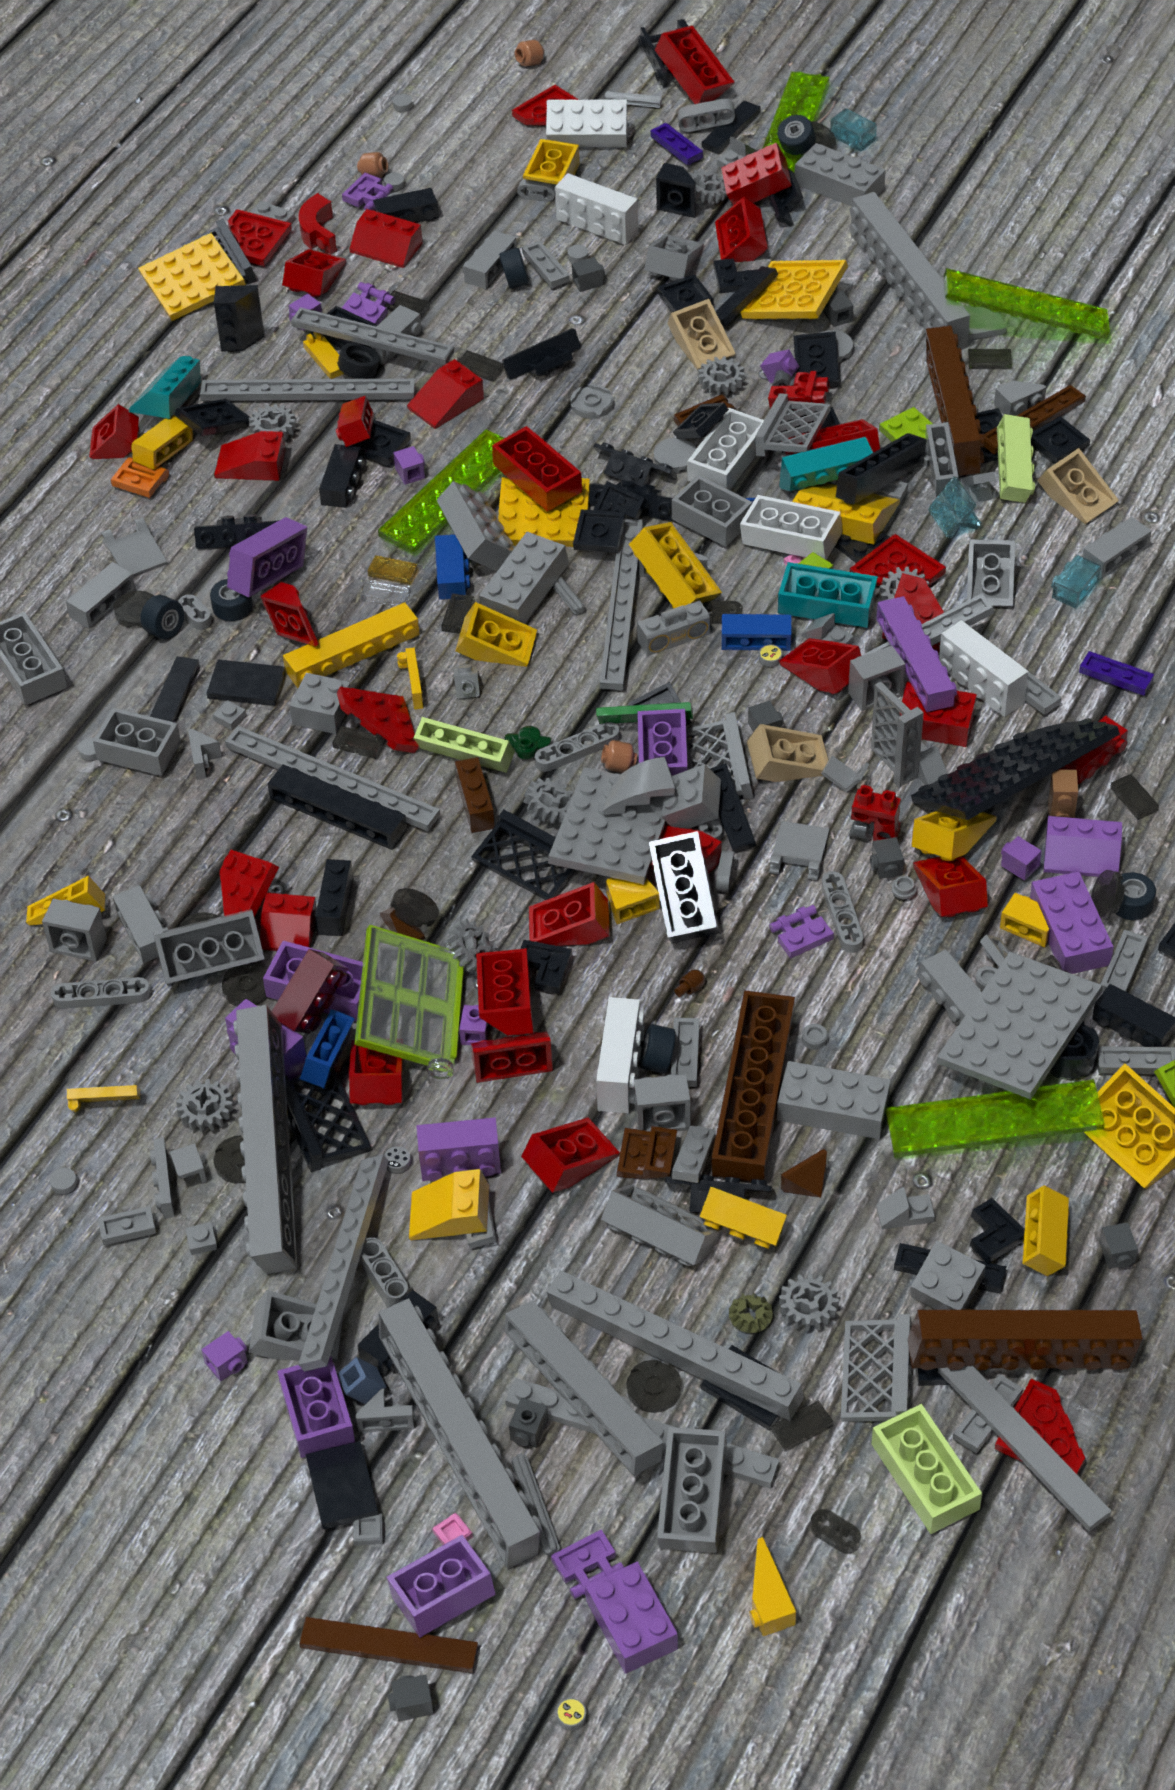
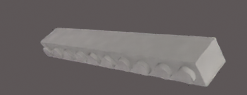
M562 1270L559 1271L547 1290L551 1307L703 1380L706 1379L709 1383L789 1421L792 1420L804 1399L801 1383Z

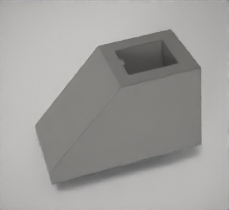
M1013 380L996 388L994 405L1003 414L1017 416L1045 400L1046 386Z

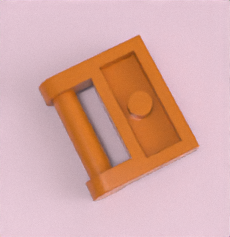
M128 457L111 478V484L114 487L150 498L160 484L168 479L169 470L163 467L153 470L134 462L133 458Z

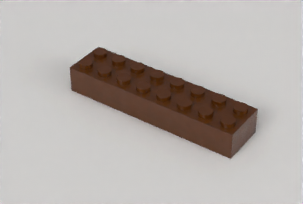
M951 325L927 328V368L941 423L948 422L958 476L980 473V464L984 463V455L980 447H984L983 434H979V419H975L977 417L976 406L971 404L973 403L972 390H968V376H964L966 369L965 363L961 362V348H957L958 335L953 334Z
M744 990L712 1154V1176L741 1178L744 1181H751V1179L765 1180L777 1114V1102L782 1086L794 1019L795 997Z
M917 1310L907 1340L911 1367L923 1370H932L934 1368L959 1370L964 1366H974L978 1370L989 1368H1004L1005 1370H1014L1016 1368H1031L1033 1370L1044 1368H1058L1060 1370L1071 1368H1085L1087 1370L1112 1368L1114 1370L1130 1368L1143 1338L1137 1310Z

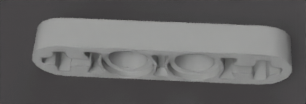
M606 722L546 746L535 753L536 768L543 772L552 771L603 749L605 744L608 745L610 741H619V728L615 723ZM584 740H592L594 742L591 745L582 744ZM569 748L572 749L573 752L570 754H563L561 750Z
M827 872L822 877V892L840 945L846 952H858L863 946V933L844 877L839 872ZM829 882H833L836 885L835 891H833L832 883ZM836 899H842L846 903L844 905L837 906L833 904V901ZM842 918H849L852 922L848 925L841 924L839 920ZM848 933H851L853 941L856 942H851V940L848 939Z
M140 977L61 983L54 986L51 991L53 1004L60 1009L141 1003L148 1000L151 994L148 981ZM114 988L120 990V992L114 996H110L107 994L109 990ZM91 990L95 992L89 998L82 997L85 991Z

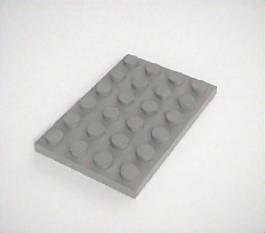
M584 767L550 851L548 864L644 884L652 863L649 842L660 840L666 821L661 817L663 796L650 797V804L626 806L625 813L603 815V806L615 779L620 774Z
M1009 952L937 1056V1064L1032 1099L1101 995L1102 985Z

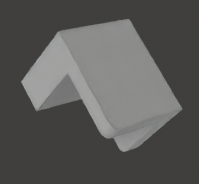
M195 1144L170 1151L173 1168L178 1178L181 1179L198 1173L201 1183L207 1182L204 1167Z

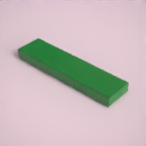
M690 702L596 708V716L599 724L606 722L615 724L638 722L637 711L685 709L687 720L693 719V709Z

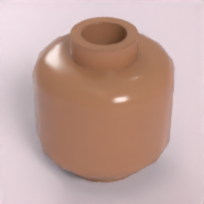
M534 39L527 40L517 45L515 58L520 65L527 67L538 65L542 62L544 48L539 41Z
M380 152L364 153L357 163V169L362 175L368 173L382 178L388 171V160Z
M612 740L608 745H604L601 763L604 764L606 770L623 773L636 765L637 753H634L632 744Z

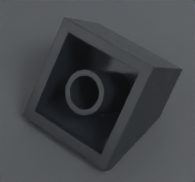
M664 163L656 176V210L695 218L696 182L683 166Z

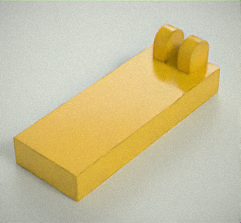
M313 332L314 337L311 333L306 335L303 347L330 379L343 375L344 373L338 368L337 364L339 354L325 337L317 332Z
M415 647L405 648L406 652L397 654L398 667L408 668L414 710L423 709Z
M137 1085L67 1089L68 1108L73 1112L80 1110L81 1102L141 1099V1091Z

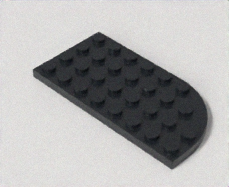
M1087 718L1081 721L1043 727L1028 733H1017L1013 736L1012 740L997 744L990 752L977 755L972 762L961 764L956 768L957 770L950 774L941 775L934 783L921 786L918 789L919 791L911 795L913 804L969 820L1119 736L1118 726Z

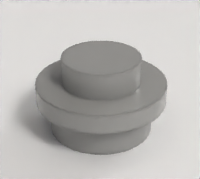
M900 876L892 884V893L899 899L912 898L916 893V884L912 878Z

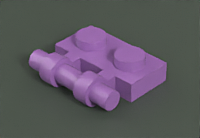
M364 173L342 194V201L357 207L365 203L364 210H374L373 200L387 197L393 190V186L389 183L386 186H382L380 178Z
M360 282L357 288L362 291L361 295L353 292L342 309L379 325L388 314V310L384 306L386 303L393 305L395 297L385 290L380 291L370 283ZM372 296L375 297V298H377V300H376L375 302H373V301H371V300H369V299H370Z
M814 905L807 908L804 906L798 908L795 913L789 916H780L776 919L777 921L769 924L772 933L779 930L782 931V934L778 935V943L790 959L834 939L833 931L821 916L814 920L811 919L810 916L817 914ZM799 921L802 923V925L796 928L791 927L792 924Z
M602 1529L551 1555V1561L565 1584L573 1579H576L579 1583L569 1589L574 1599L582 1595L586 1596L585 1585L624 1568L621 1562L612 1567L608 1561L616 1557V1552ZM599 1567L601 1572L588 1579L585 1573Z

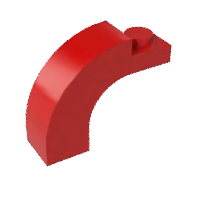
M317 193L310 197L300 208L298 217L301 238L309 249L312 250L318 246L329 254H333L337 251L335 234L322 227L324 223L333 218L332 203Z

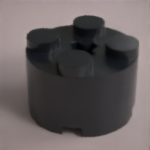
M1084 1021L1081 1023L1050 1070L1054 1077L1074 1079L1087 1077L1091 1074L1096 1063L1099 1037L1093 1027L1090 1029L1085 1025Z

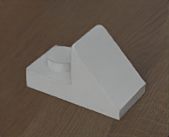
M730 137V150L717 159V166L721 168L757 150Z
M995 472L962 478V483L972 503L992 499L990 482L996 481Z
M834 613L815 619L802 633V637L806 639L814 638L845 644H852L854 635L834 626Z
M189 729L188 733L197 780L205 779V769L209 768L208 760L222 757L220 744L217 740L194 729Z
M922 742L918 777L927 785L934 783L938 777L948 773L938 747L933 746L928 749Z
M904 1187L876 1204L881 1230L933 1223L935 1219L929 1194L907 1197Z
M384 1388L356 1413L358 1433L414 1429L412 1405L395 1404L391 1407H386Z

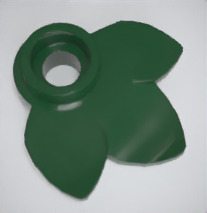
M525 726L520 729L518 734L507 733L504 737L505 740L510 742L517 756L521 759L533 758L538 749L551 744V737L540 736L539 729L534 726Z

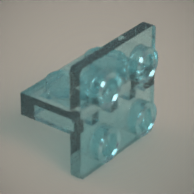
M952 477L928 508L929 512L946 537L949 538L955 534L960 526L977 530L981 525L980 520L973 512L976 503L957 477Z

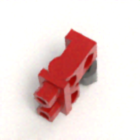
M778 370L775 373L773 385L768 396L770 409L779 393L788 394V401L826 404V392H829L830 389L829 378L817 377V371H810V374L798 372L795 378L791 379L788 373Z
M861 785L852 804L851 820H854L849 836L870 841L873 835V841L888 839L879 835L880 832H885L891 836L890 838H898L900 832L901 798H897L896 793L886 790L879 794L873 792L871 786Z

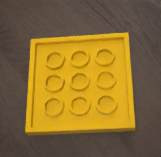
M212 233L202 236L138 268L141 276L171 321L213 302L215 286L246 285L243 277Z
M771 261L768 267L776 268L778 275L741 311L742 318L754 320L819 318L848 268L847 261Z
M502 477L498 521L504 526L506 536L513 542L512 546H516L525 533L529 532L563 544L565 547H573L581 509L588 510L590 478H582L581 493L547 512L508 477Z

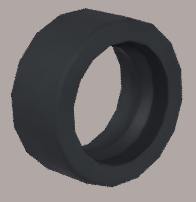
M353 342L342 346L337 364L342 373L349 377L370 379L377 372L380 357L372 347ZM353 359L360 360V361H363V362H365V363L357 362V361H354Z

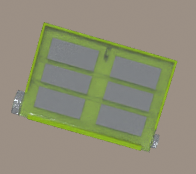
M373 925L368 926L366 929L354 1045L428 1066V1074L435 1079H448L453 1075L454 1059L457 1056L463 966L459 965L460 961L453 958L455 955L454 951L448 949L452 946L451 943L447 942L442 947Z

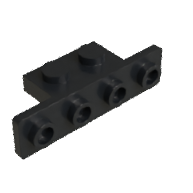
M788 169L792 186L770 195V204L774 208L775 218L780 223H786L791 226L793 221L789 211L799 204L803 199V195L795 173Z
M571 328L504 358L502 363L507 378L513 379L526 372L542 376L554 367L560 368L565 366L567 361L573 359L571 352L581 347L576 329Z
M604 442L602 445L595 443L593 446L599 454L610 457L604 470L605 476L619 481H632L636 486L647 484L652 472L676 480L677 475L668 464H655L650 458L641 456V458L635 457L632 452L622 449L621 452L617 451L612 445Z
M627 480L616 484L647 499L640 515L673 521V498L661 496L662 490H657L655 486L647 484L636 486L634 482ZM598 483L591 485L589 505H596L605 485Z
M246 514L243 518H234L231 515L223 516L220 520H217L216 525L194 527L195 545L197 549L233 547L279 520L262 521V517H257L256 514Z
M701 1175L698 1183L672 1179V1177L665 1178V1183L691 1186L690 1212L702 1211L710 1187L743 1199L745 1197V1190L772 1192V1186H767L766 1180L751 1179V1184L740 1183L741 1178L725 1177V1182L714 1181V1176Z

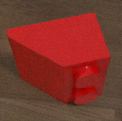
M117 404L92 428L89 457L91 459L124 458L128 453H132V442L137 439L139 432V416Z
M266 893L261 914L260 943L262 950L278 951L282 941L310 948L316 926L315 915L317 906L315 897Z

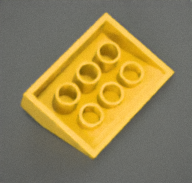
M829 483L806 487L800 490L792 502L841 512L842 534L850 536L852 540L875 544L878 536L900 504V499L878 494H871L856 504H847L844 500L836 498L837 485Z
M1124 1063L1071 1121L1144 1189H1147L1175 1168V1108Z

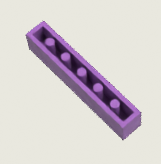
M904 596L878 602L876 620L889 644L894 647L906 664L905 673L926 712L953 706L954 696L957 695L956 685L950 681L947 668L942 666L938 652L933 650L929 636L924 634L921 621L917 620L914 616L912 605H908Z

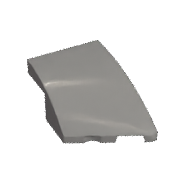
M665 757L641 762L619 775L615 779L606 799L602 814L625 813L626 806L650 804V797L674 795L675 786Z

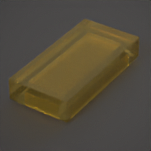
M375 555L367 572L369 577L411 585L418 566L416 563Z

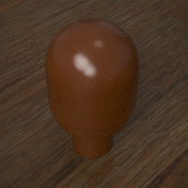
M700 970L689 971L679 981L680 985L674 989L675 994L678 997H682L686 993L692 994L698 991L705 984L704 974Z

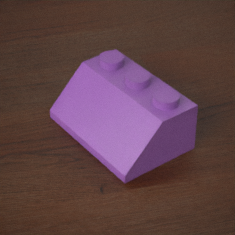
M1048 816L1043 872L1069 874L1079 871L1081 876L1117 878L1122 842V822Z

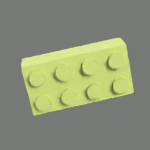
M922 1404L873 1427L871 1445L930 1534L980 1510L982 1492Z

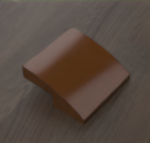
M651 1126V1131L625 1128L616 1177L654 1179L670 1176L677 1130Z

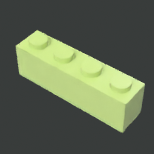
M1004 414L997 426L1000 499L1025 503L1029 496L1034 493L1035 482L1032 481L1034 464H1032L1031 460L1033 455V446H1031L1033 430L1030 428V418Z
M424 717L421 718L414 736L420 749L459 760L478 757L481 766L507 773L515 753L508 740Z

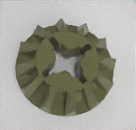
M742 1293L740 1298L733 1299L732 1305L729 1308L731 1323L735 1328L745 1333L760 1332L767 1328L772 1321V1306L766 1301L765 1296L759 1297L755 1293L745 1296ZM747 1306L751 1307L752 1310H756L755 1319L749 1313H746Z

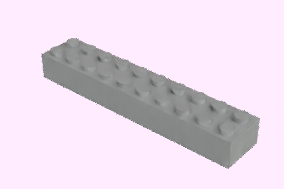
M875 192L852 198V207L850 208L851 224L849 225L851 235L855 236L860 247L865 249L869 259L874 261L879 272H882L886 277L888 284L892 285L896 290L897 296L901 297L905 302L907 309L912 311L916 321L921 323L925 332L927 328L951 325L953 334L958 335L957 348H961V350L967 348L970 314Z
M262 1005L236 1010L237 1020L233 1022L235 1034L238 1036V1044H235V1054L239 1060L236 1076L241 1086V1092H238L237 1097L239 1106L242 1108L239 1126L244 1141L240 1143L242 1156L245 1157V1166H242V1176L246 1182V1191L243 1192L245 1206L248 1208V1216H245L244 1219L246 1230L249 1232L246 1251L248 1257H251L257 1266L266 1274L297 1269L282 1025L269 1007Z
M408 1298L379 1312V1338L508 1570L538 1555L539 1543L541 1542L540 1532L542 1531L540 1522L535 1515L531 1516L528 1512V1502L522 1491L517 1492L513 1483H515L513 1474L508 1467L504 1468L500 1462L501 1454L495 1444H490L486 1437L488 1436V1431L482 1420L477 1421L473 1414L475 1413L474 1405L469 1397L464 1398L458 1376L450 1373L448 1369L449 1362L445 1353L438 1351L435 1346L436 1338L430 1328L426 1330L422 1323L424 1318L419 1307H413Z

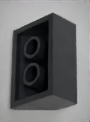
M258 285L215 286L214 308L221 352L243 351L265 337Z

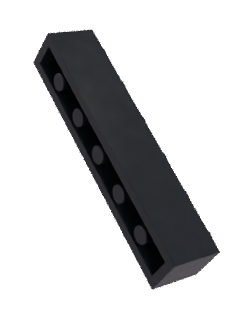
M907 433L838 473L836 498L844 500L847 504H856L924 463L927 439Z
M283 764L267 783L271 800L390 850L394 849L407 832L406 815L400 811L392 810L381 805L379 802L368 800L357 793H351L340 788L338 785L322 781L316 776H310L297 768H291Z

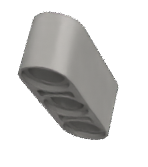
M719 99L682 107L678 112V126L684 132H692L730 124L735 118L734 103L730 99Z
M376 1238L365 1239L360 1255L362 1268L386 1307L389 1308L399 1303L409 1293L407 1282L382 1242Z

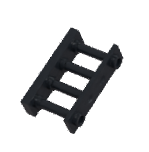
M685 19L677 20L676 29L688 27ZM641 27L640 36H638L639 47L643 48L655 71L656 80L660 81L663 88H667V77H672L673 74L669 69H665V63L656 53V47L652 44L659 41L662 33L648 36L645 28Z

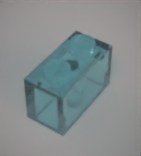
M847 108L831 119L830 136L859 151L864 150L876 141L877 124Z
M1076 555L1071 562L1068 561L1063 572L1054 577L1051 584L1053 588L1052 598L1076 609L1099 582L1101 565Z

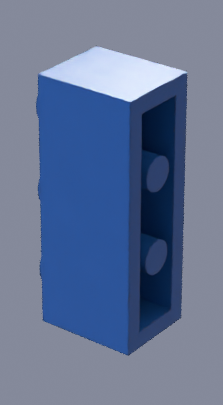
M455 534L435 536L439 600L466 598V589L470 588L469 575H465V572H469L468 559L463 557L467 555Z
M722 614L721 650H760L765 645H776L782 651H791V615Z
M333 1009L330 1010L306 1057L300 1079L325 1088L349 1040L355 1018Z

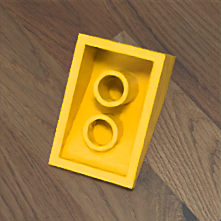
M540 139L523 174V179L558 184L568 173L575 175L580 165L579 145Z
M475 602L464 618L455 651L476 661L527 667L537 629Z
M935 811L915 818L911 847L920 849L924 854L941 856V859L945 861H954L955 858L965 855L996 822L997 816L982 812L969 820H964Z
M481 1170L454 1172L412 1191L409 1226L410 1241L487 1232L489 1184Z

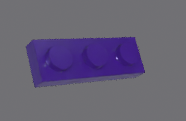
M668 123L650 130V137L687 166L703 158V151Z
M1088 651L1079 668V673L1143 696H1145L1154 679L1153 673Z

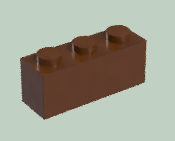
M479 758L455 761L456 781L471 833L493 829L495 827L494 812Z

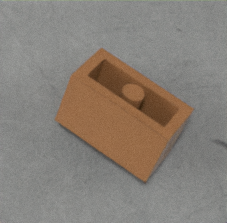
M1056 770L1051 773L1048 795L1049 816L1075 818L1078 798L1077 770Z

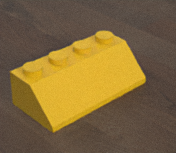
M672 522L644 527L628 544L633 550L635 557L646 568L648 575L654 579L659 586V590L672 604L673 609L699 600L704 606L722 593Z

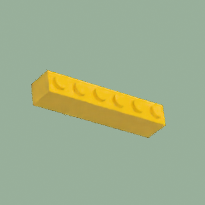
M405 602L317 640L319 643L317 646L307 644L284 654L283 662L286 673L295 686L299 688L306 673L327 676L420 635L418 618Z

